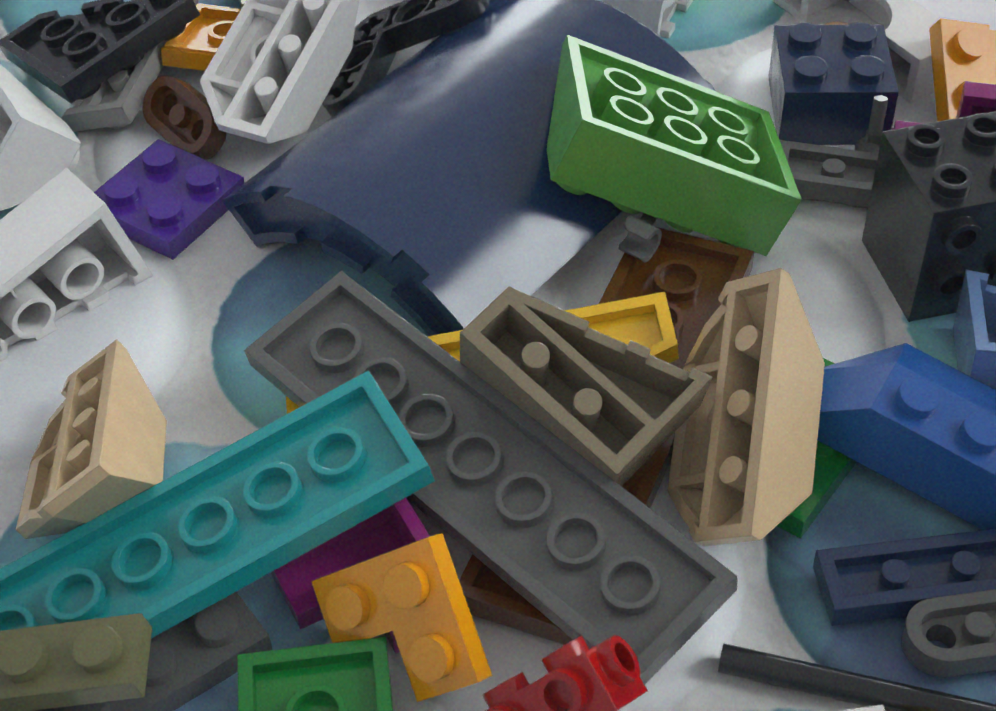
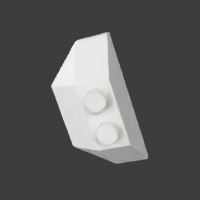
M246 0L199 80L218 129L266 144L306 133L352 50L359 0Z

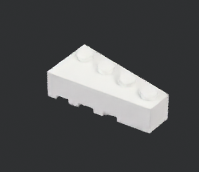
M67 167L0 219V361L7 358L9 346L22 339L34 338L36 341L57 330L55 324L57 319L83 305L88 311H91L109 301L108 291L121 283L130 280L134 285H137L153 276L106 203Z

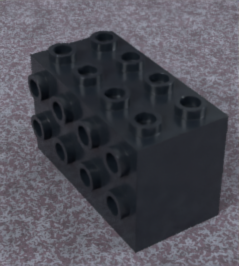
M996 111L918 124L911 127L883 131L862 242L908 322L956 313L966 269L989 274L987 285L996 286Z

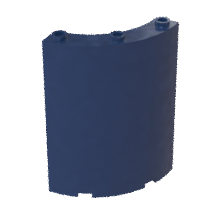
M489 0V6L480 17L461 28L437 37L222 199V201L256 247L274 242L299 244L305 238L320 241L323 253L345 263L361 274L371 268L394 286L390 297L418 323L428 336L463 330L508 286L530 296L534 294L622 212L611 201L588 193L585 195L572 194L560 187L557 182L551 181L547 143L561 49L567 35L713 91L715 89L670 44L648 27L609 4L598 0Z

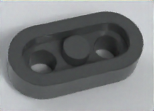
M996 589L929 598L914 605L907 615L901 636L902 649L907 659L919 670L937 677H953L995 671ZM929 641L942 642L948 648L938 647Z

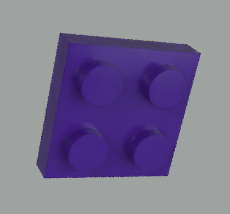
M158 139L94 193L106 203L129 239L174 260L229 210L222 199L245 182L243 176Z

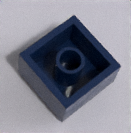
M802 22L794 25L774 26L768 79L775 129L779 140L815 145H856V142L866 135L873 99L877 95L888 98L883 131L892 129L899 91L883 24L870 25L864 22H855L849 25H815Z

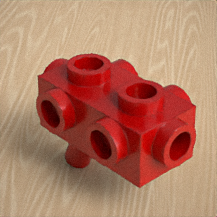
M613 635L600 644L589 648L583 636H580L541 659L548 673L540 679L529 684L524 673L521 672L482 696L489 707L486 711H617L648 690L640 678L638 659L633 649L623 638Z

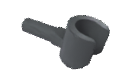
M882 95L874 96L868 130L865 137L860 138L856 142L854 150L879 153L888 104L887 97Z
M645 213L639 219L631 215L628 216L624 224L628 234L619 244L618 250L643 262L649 261L655 254L661 241V230L653 226L658 218Z

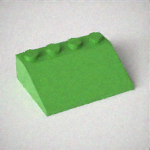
M566 36L561 49L547 143L551 181L557 182L560 187L572 194L585 195L588 193L611 201L624 212L630 214L642 212L662 219L680 232L691 233L696 231L716 238L720 243L752 250L755 253L767 256L802 201L769 111L575 37Z

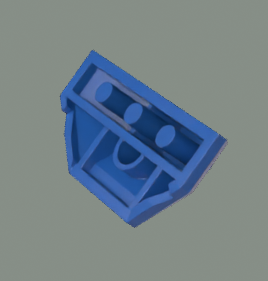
M907 343L824 367L818 441L982 530L996 529L995 389Z

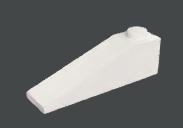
M0 64V211L21 204L66 167L73 173L79 161V148L82 144L65 121Z

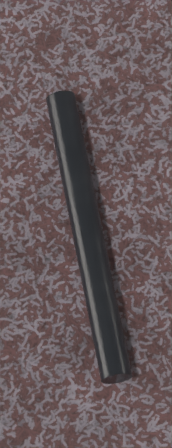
M723 643L719 661V673L868 707L883 705L885 711H996V704L726 643Z

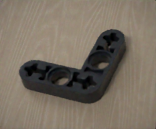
M404 0L369 15L355 27L352 50L322 105L333 117L386 77L398 51L473 22L485 12L489 6V0Z

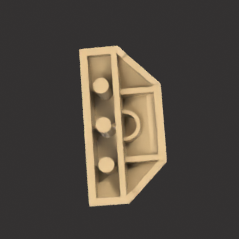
M782 268L726 282L718 298L721 305L704 325L684 364V370L688 372L695 368L713 377L701 406L675 431L667 491L680 516L690 528L688 532L693 541L701 546L762 540L812 494L825 362L792 278Z
M117 339L69 375L64 384L61 394L66 399L50 417L30 462L16 531L25 539L67 533L163 481L167 420L127 349Z

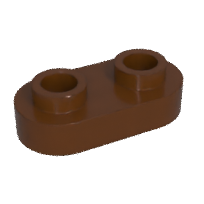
M169 75L161 76L151 83L143 100L145 121L175 147L205 160L217 154L226 140L227 132L218 129L206 97L191 84Z

